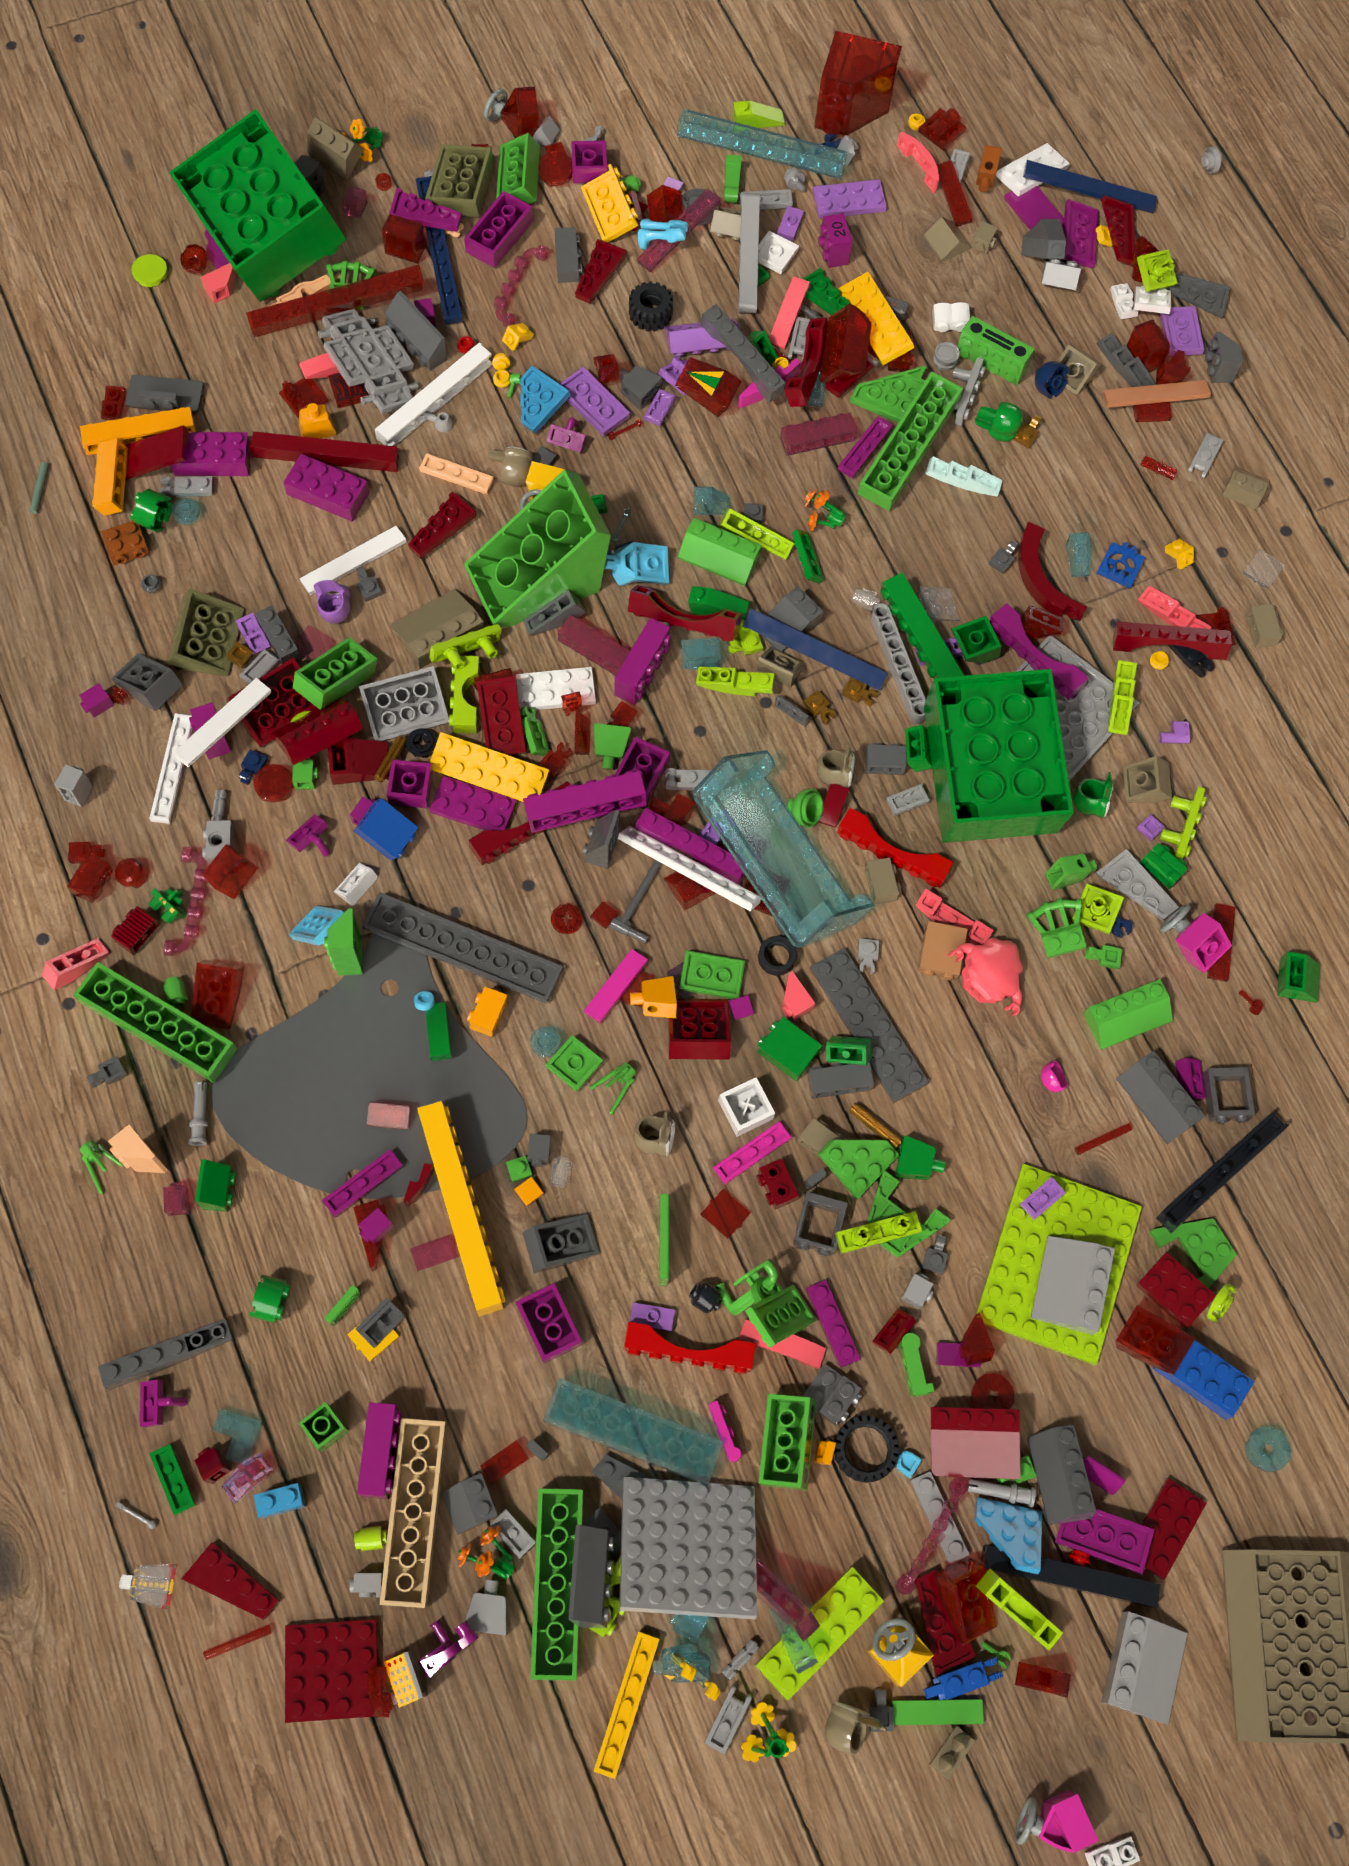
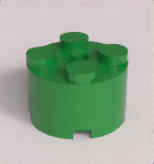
M146 489L142 493L138 492L135 496L136 505L130 515V519L142 527L159 533L164 529V527H161L163 522L168 523L173 503L169 502V500L172 499L151 489Z
M262 1274L261 1279L264 1281L263 1283L258 1282L251 1305L254 1307L255 1312H250L249 1317L276 1323L277 1320H282L285 1310L282 1302L283 1299H288L291 1287L287 1284L288 1281Z

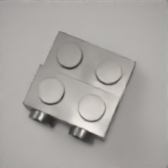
M824 1364L802 1397H810L815 1400V1411L836 1426L838 1422L843 1424L850 1414L847 1409L851 1404L854 1406L857 1404L862 1396L859 1393L862 1388Z

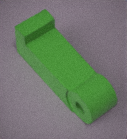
M726 155L724 203H737L742 159L740 155Z
M907 1333L900 1342V1351L910 1397L932 1394L935 1392L933 1383L926 1384L918 1350L920 1339L914 1333Z

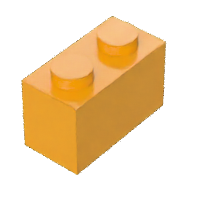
M484 987L482 992H478L475 1000L476 1008L470 1011L467 1019L470 1029L493 1037L508 1002L507 995Z

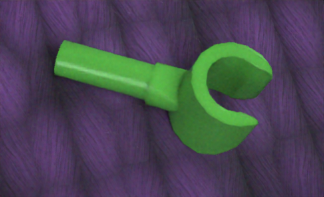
M512 373L510 375L511 384L507 394L508 398H511L515 384H520V373Z
M985 1641L982 1643L981 1646L993 1654L994 1657H997L999 1666L1002 1669H1007L1001 1660L1007 1658L1012 1662L1009 1654L1006 1651L999 1652Z

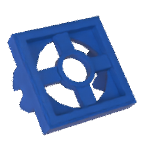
M1112 542L1096 574L1130 589L1145 557L1137 553L1138 550L1135 545L1130 548L1128 542L1123 543L1121 546ZM1114 554L1123 555L1122 558L1118 560H1113L1110 558ZM1127 558H1131L1133 560L1135 566L1134 569L1128 566L1126 562ZM1122 563L1125 565V569L1118 570L1115 564Z

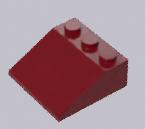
M676 999V1018H668L669 1059L730 1060L731 1033L728 999Z

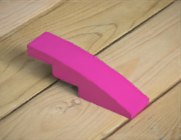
M795 358L785 369L781 366L775 369L776 373L785 382V385L788 378H792L798 373L801 361ZM754 382L739 396L738 406L740 408L764 399Z

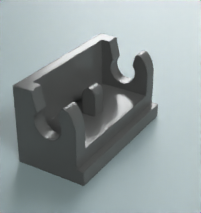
M386 1298L356 1328V1331L375 1348L405 1316Z

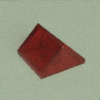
M661 185L647 195L649 219L654 222L666 223L670 220L684 221L681 191Z
M226 843L202 876L215 890L235 899L259 867Z

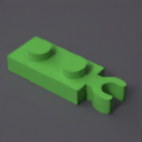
M524 706L520 709V712L524 718L522 719V725L531 754L547 756L550 750L540 719L535 718L536 711L534 707L528 710L527 706Z

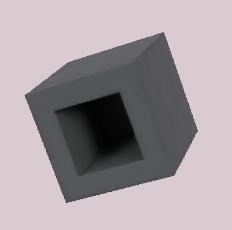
M530 1134L527 1160L528 1163H532V1166L543 1167L544 1164L549 1165L551 1135Z

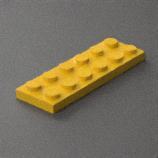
M869 272L838 288L840 295L845 297L855 308L856 316L853 318L882 365L914 349L913 342Z
M440 732L430 760L432 770L517 799L521 802H524L523 798H527L530 794H542L550 773L549 769Z

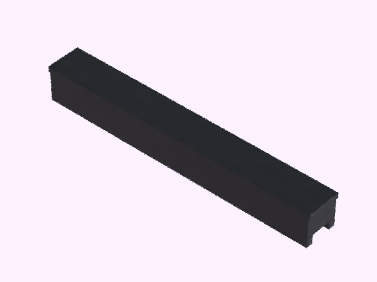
M1273 1111L1169 1204L1156 1219L1170 1233L1174 1232L1280 1136L1289 1125L1287 1123L1283 1124Z
M983 1546L978 1569L987 1571L991 1569L993 1572L1151 1608H1159L1160 1584L1042 1557L1041 1570L1039 1574L1016 1570L1010 1563L1011 1559L1004 1551L1001 1552L997 1547Z

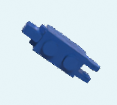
M993 1657L982 1662L975 1661L936 1676L935 1679H932L934 1685L923 1689L926 1698L938 1695L939 1700H948L989 1685V1682L1003 1677L1002 1671H996L987 1676L984 1667L993 1666L998 1663V1659Z

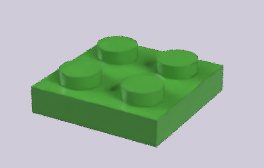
M572 1035L545 1066L575 1092H578L601 1066L603 1059Z

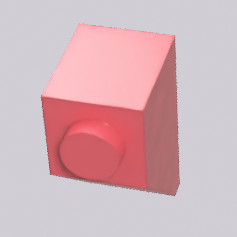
M792 971L788 975L782 1010L787 1018L790 1017L794 1022L812 1011L815 1002Z

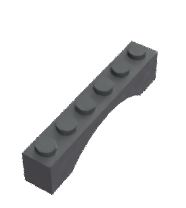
M716 304L702 314L701 326L713 339L724 344L738 358L752 378L757 390L768 403L782 395L785 387L783 379L721 308Z

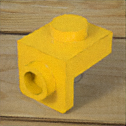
M523 323L510 325L507 327L502 341L512 351H515L520 342L532 340L534 334Z
M1178 539L1165 546V553L1177 560L1178 569L1181 570L1194 563V548L1183 540Z

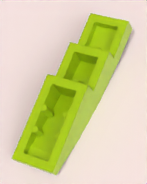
M1117 661L1108 722V732L1126 736L1128 734L1134 700L1133 692L1136 681L1134 679L1137 663Z

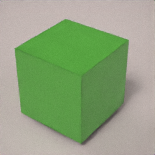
M324 1402L299 1422L307 1436L321 1452H324L349 1432L327 1402Z

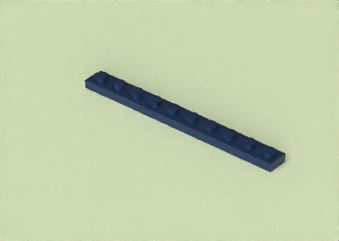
M432 176L415 178L419 199L426 200ZM425 226L445 324L463 322L444 229Z

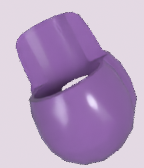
M331 580L315 583L316 605L320 616L329 623L337 624L344 621L351 611L349 601L351 598L350 589L344 584H338ZM329 591H336L337 593H335V594H330V593H327V592H329Z

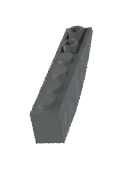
M225 1318L98 1366L103 1386L110 1391L182 1363L233 1339Z

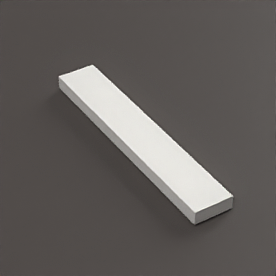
M394 526L300 578V582L311 596L316 593L314 589L315 583L323 580L336 582L356 571V568L365 566L405 544L406 538L398 527Z
M255 678L173 752V755L187 767H190L271 693V689Z
M177 713L174 715L149 818L151 822L171 823L184 764L173 755V752L191 737L193 729L189 717H192V715Z

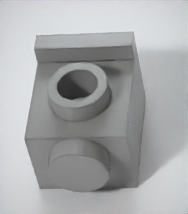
M354 1573V1578L350 1579V1592L359 1593V1597H373V1593H376V1597L380 1598L383 1574Z

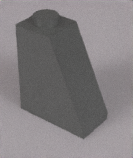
M1041 219L1023 236L1021 255L1046 259H1064L1066 238L1060 219Z

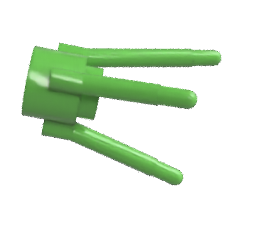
M624 1062L620 1067L617 1066L612 1072L591 1085L590 1090H593L613 1076L614 1078L605 1085V1088H609L616 1081H619L621 1084L626 1082L609 1112L613 1114L627 1089L634 1082L632 1077L636 1072L628 1063Z
M90 1140L80 1148V1152L83 1155L81 1159L85 1162L99 1194L102 1195L103 1190L90 1161L92 1163L96 1162L104 1172L107 1171V1168L100 1160L101 1153L120 1167L123 1164L105 1150L101 1144L97 1145L94 1140Z

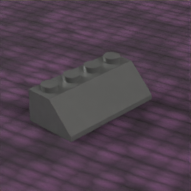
M401 291L397 292L385 312V325H388L396 334L397 339L407 346L408 351L412 355L414 354L418 358L420 364L423 367L426 366L431 371L447 360L445 338Z
M1155 1051L1143 1057L1116 1078L1166 1144L1176 1139L1205 1117Z
M1074 1425L1051 1428L1028 1437L1027 1440L1048 1525L1092 1519L1096 1513V1508Z
M576 1525L568 1620L580 1628H607V1623L611 1620L609 1598H612L613 1586L610 1584L611 1574L614 1573L612 1551L616 1549V1539L608 1530Z

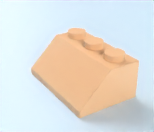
M130 1125L126 1126L108 1141L113 1146L109 1150L127 1169L131 1166L137 1172L166 1173L169 1171Z

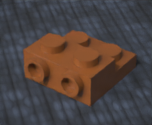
M134 521L101 531L113 565L124 564L129 560L142 558L150 554L140 526Z

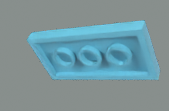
M314 906L288 935L296 941L317 946L323 945L324 937H328V928L344 912L338 909Z

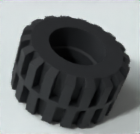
M649 281V283L643 282L641 286L637 285L635 289H632L631 295H629V315L635 326L638 325V328L641 330L644 328L645 331L653 330V332L657 331L658 328L661 330L669 324L673 315V295H671L669 289L666 290L665 285L661 286L658 282L655 284L653 281ZM647 305H654V306H657V307H655V308H648V307H645V306H647Z

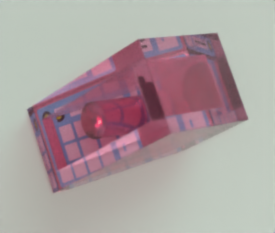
M259 1452L242 1462L221 1487L235 1504L258 1486L273 1469Z

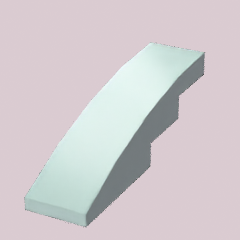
M934 456L929 460L926 475L942 482L996 497L999 495L1002 484L1001 479L973 465L967 468L954 461L948 464Z

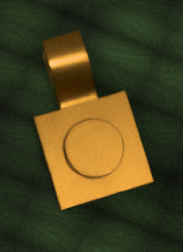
M1035 414L1029 426L1024 423L1016 434L1014 441L1030 449L1039 435V431L1036 429L1040 424L1041 417Z

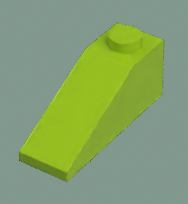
M750 100L733 102L732 120L735 130L785 125L781 109Z

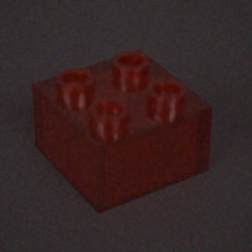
M389 214L381 230L385 254L418 264L425 250L423 225L416 221Z
M1153 319L1134 326L1127 344V348L1134 359L1139 357L1149 373L1161 369L1171 347L1169 341L1165 339L1160 327Z

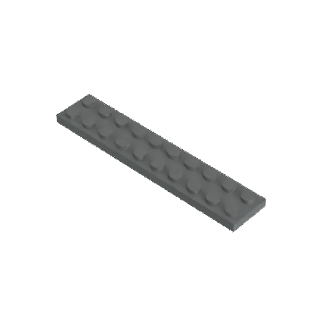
M381 892L378 893L362 925V928L366 931L546 1004L563 970V966Z

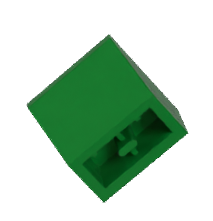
M1287 951L1279 960L1277 996L1317 1003L1320 964L1306 954Z

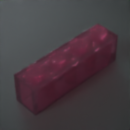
M841 413L833 417H823L819 420L805 421L801 424L782 427L780 439L786 456L855 441L857 429L851 413Z
M571 615L558 630L559 642L615 676L631 651L628 647L616 643L613 638L604 636L595 627L591 628L580 618H575Z
M757 1558V1595L804 1642L820 1627V1624L811 1610Z

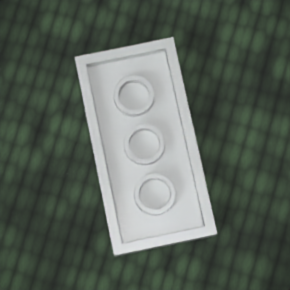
M1046 143L997 170L996 176L1019 197L1035 186L1042 184V182L1023 177L1027 160L1067 170L1070 163Z
M592 667L516 674L520 709L524 706H527L528 710L531 707H534L535 710L596 704Z

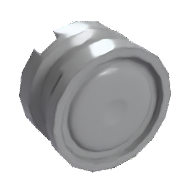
M943 342L937 345L933 356V363L938 367L937 369L951 371L956 367L960 353L958 347L951 342Z

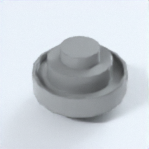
M1212 146L1205 150L1201 158V165L1208 173H1216L1222 164V155L1216 146Z

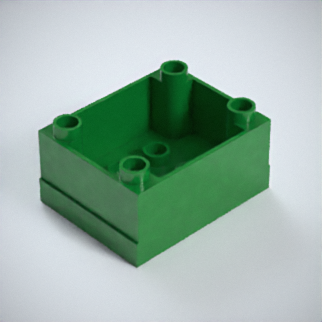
M257 109L246 115L169 172L233 269L260 302L267 297L278 295L282 286L325 255L335 254L339 249V245L347 240Z
M1043 669L933 679L930 692L924 704V714L942 843L1058 833L1065 822L1073 815V806L1052 670Z

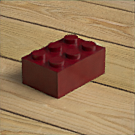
M1167 1252L1136 1285L1185 1330L1216 1297L1211 1290Z

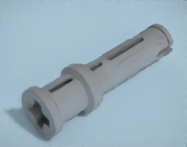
M202 1082L194 1083L193 1120L189 1123L191 1138L188 1140V1144L192 1146H204L208 1142L206 1140L208 1122L205 1120L208 1086L206 1082L203 1085Z
M969 1478L968 1484L976 1485L977 1487L968 1486L967 1492L1008 1499L1011 1504L1019 1502L1028 1504L1032 1508L1034 1506L1035 1487L1028 1489L1018 1487L1015 1483L1007 1486Z

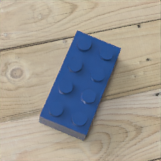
M1181 1330L1173 1334L1152 1368L1225 1420L1234 1417L1255 1382Z

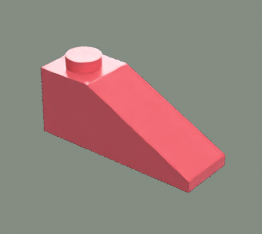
M96 938L46 961L42 976L53 990H56L71 983L97 962H100L109 955V951Z

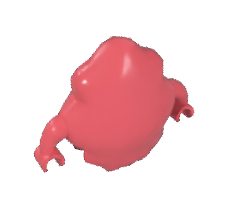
M988 938L983 945L963 943L955 950L949 952V957L956 954L957 959L954 961L955 963L962 960L964 953H966L965 968L961 972L963 988L976 1001L994 1004L997 1001H1002L1003 998L1012 997L1013 1003L1006 1005L1004 1010L1007 1011L1012 1008L1013 1012L1010 1016L1017 1015L1020 1012L1022 993L1019 989V975L1023 971V963L1020 959L1016 943L1010 940Z

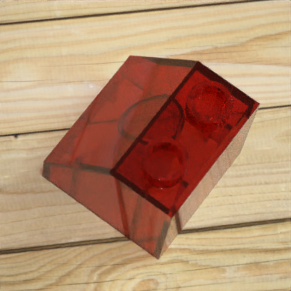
M835 31L821 77L814 128L823 130L827 134L846 136L887 114L893 98L902 46Z

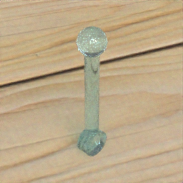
M629 508L624 509L625 514L616 533L612 535L613 541L619 540V533L627 516L631 514Z

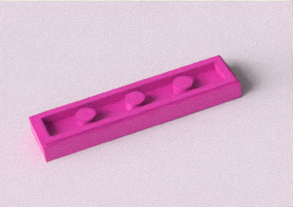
M631 949L585 1008L584 1013L601 1024L648 963V959Z
M779 1121L715 1165L713 1170L723 1184L726 1185L791 1140L792 1137Z

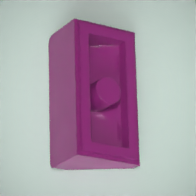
M1183 1058L1176 1061L1177 1078L1180 1085L1192 1100L1206 1099L1200 1060Z
M937 1342L936 1364L981 1367L980 1345Z
M1083 1457L1088 1480L1104 1491L1114 1495L1125 1483L1126 1480L1092 1457Z

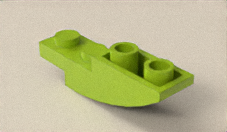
M698 667L696 685L718 692L743 696H755L756 693L773 694L775 674L737 672L736 668Z

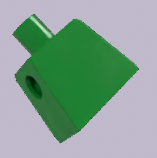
M904 1136L900 1146L894 1178L928 1180L932 1171L944 1172L946 1161L934 1158L935 1147L909 1136Z

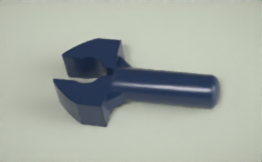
M837 133L826 134L824 137L825 142L813 148L812 154L817 155L827 148L836 151L841 138L833 141L836 139Z
M1118 913L1111 931L1115 936L1122 938L1124 935L1120 930V926L1129 935L1132 930V923L1130 919L1127 921L1123 920Z

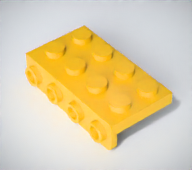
M612 164L608 165V172L581 186L601 238L607 243L639 226L636 220L638 218L637 212L634 207L631 208L630 206L633 204L628 194H625L627 188L624 182L619 179L621 174L618 168H614Z

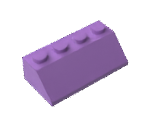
M734 318L730 319L740 330V323ZM701 322L664 327L668 350L671 354L674 353V356L684 355V352L691 351V354H698L706 349H709V352L719 351V348L726 347L718 340L713 339L701 326Z

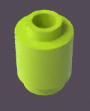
M382 1526L360 1528V1531H355L354 1542L356 1550L384 1549V1544H387V1530H383Z

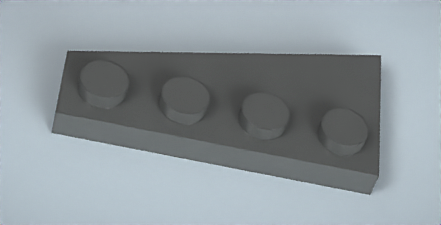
M1175 272L1178 284L1165 289L1170 290L1172 295L1222 318L1230 286Z
M607 1454L591 1471L621 1499L624 1477L652 1479Z

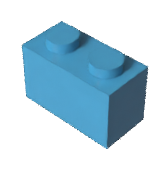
M299 1483L254 1495L257 1515L261 1519L306 1507L302 1485Z

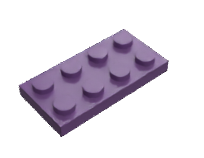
M880 179L813 186L812 192L818 219L844 213V216L886 212V203Z
M584 367L559 383L571 393L567 401L603 437L630 418L631 413Z

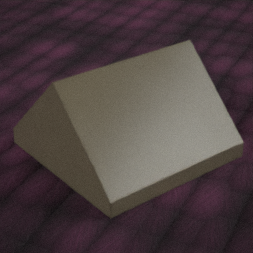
M942 216L924 234L925 240L941 262L971 249L970 244L954 222Z
M771 646L759 657L757 671L761 673H774L776 681L791 688L804 662Z

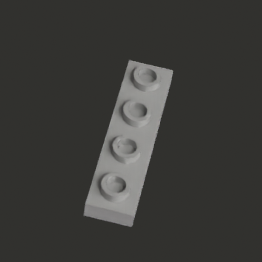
M977 357L971 370L958 367L954 369L952 378L967 381L964 394L955 407L957 410L955 425L962 426L964 419L967 420L969 417V405L974 403V392H978L981 382L979 378H983L986 369L983 366V358Z

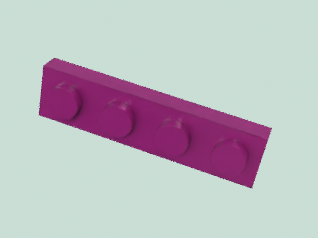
M877 416L839 464L838 470L853 479L892 430L893 425Z
M389 1149L325 1197L322 1202L334 1218H336L400 1170L403 1165L391 1149Z
M824 1280L807 1287L806 1291L839 1367L843 1368L859 1361L860 1356L827 1281Z

